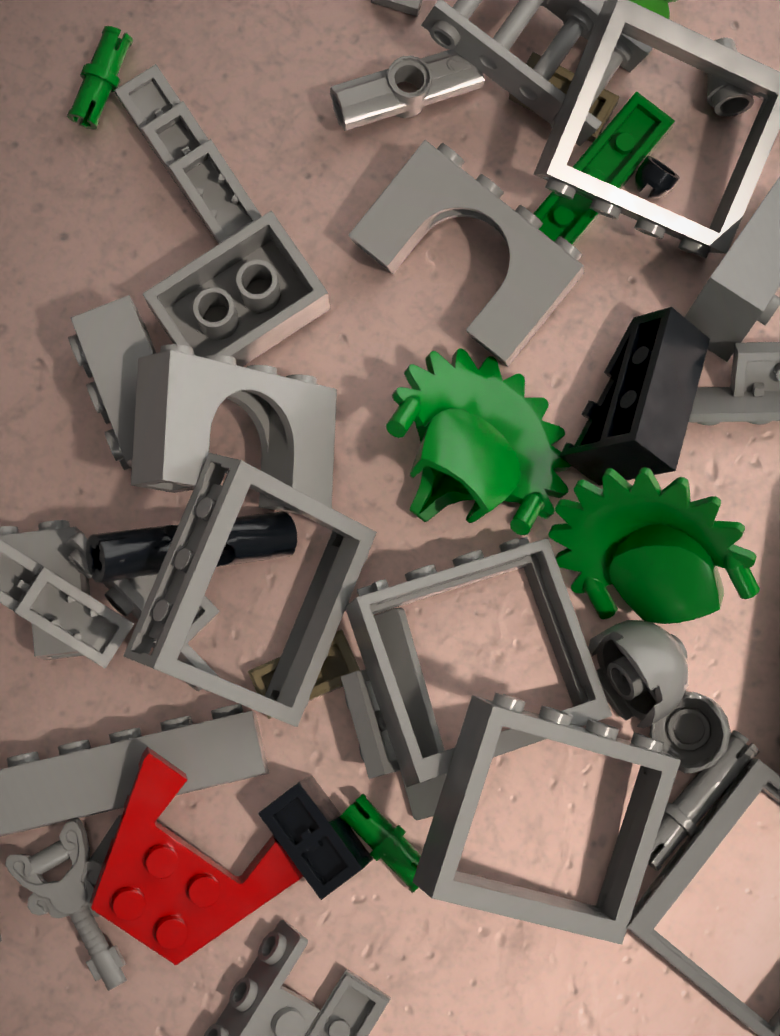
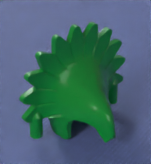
M459 348L453 354L451 364L438 352L432 351L425 358L428 371L414 364L409 365L404 371V375L412 389L398 387L393 392L392 398L399 406L386 424V429L392 436L402 438L412 423H416L421 445L409 476L414 478L422 471V477L410 511L422 521L428 522L448 505L460 501L475 500L473 507L466 517L468 523H473L503 501L516 502L520 504V507L514 515L510 527L516 534L527 535L538 516L548 519L554 514L555 510L548 496L562 498L569 492L567 485L556 472L566 471L571 465L560 458L561 451L552 446L565 436L564 429L542 421L549 406L548 401L542 397L524 398L525 377L519 373L503 380L498 362L494 357H487L480 367L477 368L469 354L462 348Z
M647 467L639 470L633 486L617 471L608 468L602 478L603 489L586 480H578L574 487V492L579 502L560 499L555 507L556 513L566 523L553 525L548 535L555 542L567 547L556 555L557 564L560 568L580 572L574 579L571 589L578 594H587L600 619L611 618L618 611L615 602L606 586L611 584L614 585L621 597L642 620L659 624L695 620L720 610L724 588L717 566L726 569L741 599H750L757 595L760 590L750 570V567L754 566L756 554L734 545L743 536L745 526L740 522L714 521L721 506L720 498L710 496L691 502L689 482L684 477L676 478L662 490L653 472Z

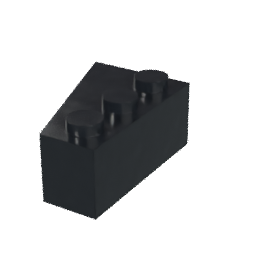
M673 307L634 317L604 371L610 379L598 402L588 401L581 414L588 421L575 445L566 442L559 457L598 486L603 485L602 478L608 468L617 471L626 481L636 479L639 470L643 467L649 468L654 475L676 471L710 338Z

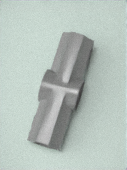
M453 49L421 59L414 56H402L396 59L389 69L331 86L330 95L338 123L343 127L344 131L391 116L402 118L414 117L426 105L482 88L485 80L483 72ZM409 82L415 85L418 90L410 93L404 92L396 84Z

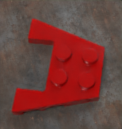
M147 747L142 753L130 795H127L124 803L125 809L115 837L111 840L90 899V908L174 965H178L304 876L274 835L271 836L242 875L235 876L156 821L188 779L186 773Z

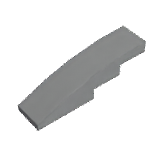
M156 64L115 90L116 96L218 244L262 217L212 140H208L185 103L180 101Z
M0 540V603L98 665L106 668L134 623Z

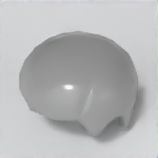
M686 691L679 706L667 716L651 725L649 735L652 739L664 742L662 752L681 760L678 770L684 773H695L713 767L725 754L731 730L728 717L719 704L712 698L697 692Z

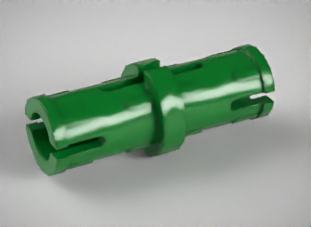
M104 26L102 37L91 63L83 66L80 74L83 82L72 108L67 114V117L74 123L77 122L78 118H81L80 126L88 129H97L99 118L110 92H115L119 86L120 79L117 75L127 51L133 43V38L127 33L123 34L122 39L118 38L121 30L112 26Z
M363 793L339 817L345 820L372 849L369 854L376 861L381 858L409 887V890L412 893L415 892L419 887L413 883V879L421 854L403 837L406 831L400 825L395 828Z

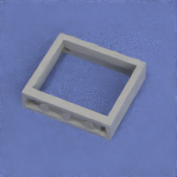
M629 0L605 1L533 175L547 180L545 188L554 191L556 195L572 200L576 193L592 200L590 209L601 215L618 220L621 213L637 220L634 228L644 234L663 239L666 233L680 239L681 242L678 248L687 253H694L705 259L708 253L726 254L780 130V72ZM621 33L763 99L710 228H706L567 165Z
M209 453L123 656L298 727L377 532L242 460ZM225 473H226V474H227L226 479H225V481H224V483H223V486H221V482H222L223 477H224V475H225ZM249 488L332 530L328 544L265 696L177 660ZM155 639H156L157 642H156V645H155V647H154V649H153V652H152L151 655H149V653H150V651H151V648H152V646H153V643H154V641H155Z
M528 537L515 538L499 545L501 553L485 558L482 550L473 551L453 559L454 567L440 572L436 571L434 564L424 566L405 574L407 582L391 587L388 586L386 579L376 581L372 585L357 589L359 597H356L346 606V612L406 787L447 774L455 748L422 758L374 614L524 567L573 707L562 711L573 715L570 724L580 727L587 725L588 719L600 721L612 716L548 538L529 543ZM511 728L501 731L493 757L534 744L546 738Z
M495 693L493 701L472 695L413 883L432 899L622 945L681 760L662 752L663 741L652 739L634 732L632 740L629 741L617 737L618 728L602 722L588 719L586 728L570 724L573 715L551 707L541 706L540 713L536 714L523 710L525 701L506 694ZM503 726L641 765L596 906L457 871Z
M753 759L697 825L699 830L692 838L688 837L636 903L627 929L757 1036H780V1008L769 1023L766 1022L654 930L761 790L780 805V776L761 760Z

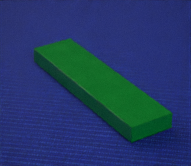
M636 91L572 168L622 189L645 158L652 153L672 129L675 120ZM554 191L550 193L534 212V215L543 223L539 229L543 234L554 242L561 236L573 246L600 214L590 209L592 200L576 193L571 200L556 195Z

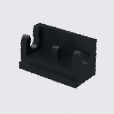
M312 775L298 782L258 813L321 900L373 860V857L345 820L339 817L341 815Z

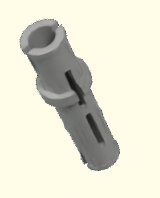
M733 730L730 735L727 751L713 767L701 770L672 804L667 803L648 865L659 871L662 867L661 865L686 836L692 838L699 830L696 824L752 758L759 754L758 748L753 743L749 746L746 744L749 741L748 738Z

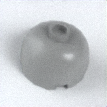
M627 620L610 627L590 639L588 649L591 657L597 654L600 669L596 671L607 702L619 716L625 720L635 716L641 720L637 727L646 728L664 718L679 706L688 687V664L686 661V648L678 637L669 634V632L652 622Z

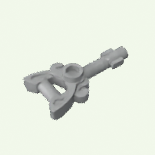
M74 818L64 825L59 841L33 856L26 854L9 855L6 858L5 865L12 876L23 887L33 892L28 898L27 906L32 914L40 916L49 913L51 917L58 919L67 916L71 917L79 936L91 956V960L86 962L95 981L102 979L109 991L127 981L121 969L122 966L126 965V962L117 945L109 947L88 905L90 904V899L103 864L97 860L90 861V847L86 829L79 818ZM71 859L72 867L62 880L52 882L44 880L42 874Z

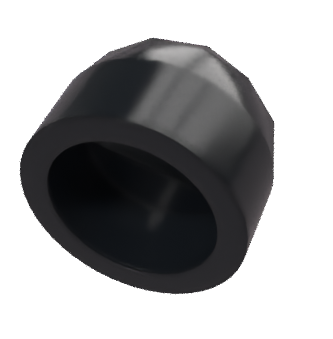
M647 156L637 170L635 184L639 192L647 184L650 185L653 189L648 198L659 199L666 196L673 189L680 177L659 160Z

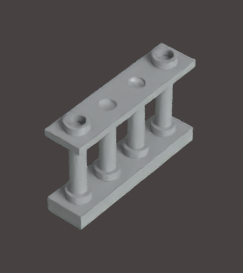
M438 0L421 26L430 32L431 37L437 44L446 49H453L550 123L551 128H553L566 94L551 84L549 80L578 38L583 36L589 40L604 2L608 0H519L493 38L469 21V18L482 0H457L453 7L443 0ZM544 6L560 18L564 25L532 69L509 50L538 8ZM621 33L591 107L619 66L630 73L650 53L652 47ZM589 112L576 141L578 146H581L602 124L600 120Z

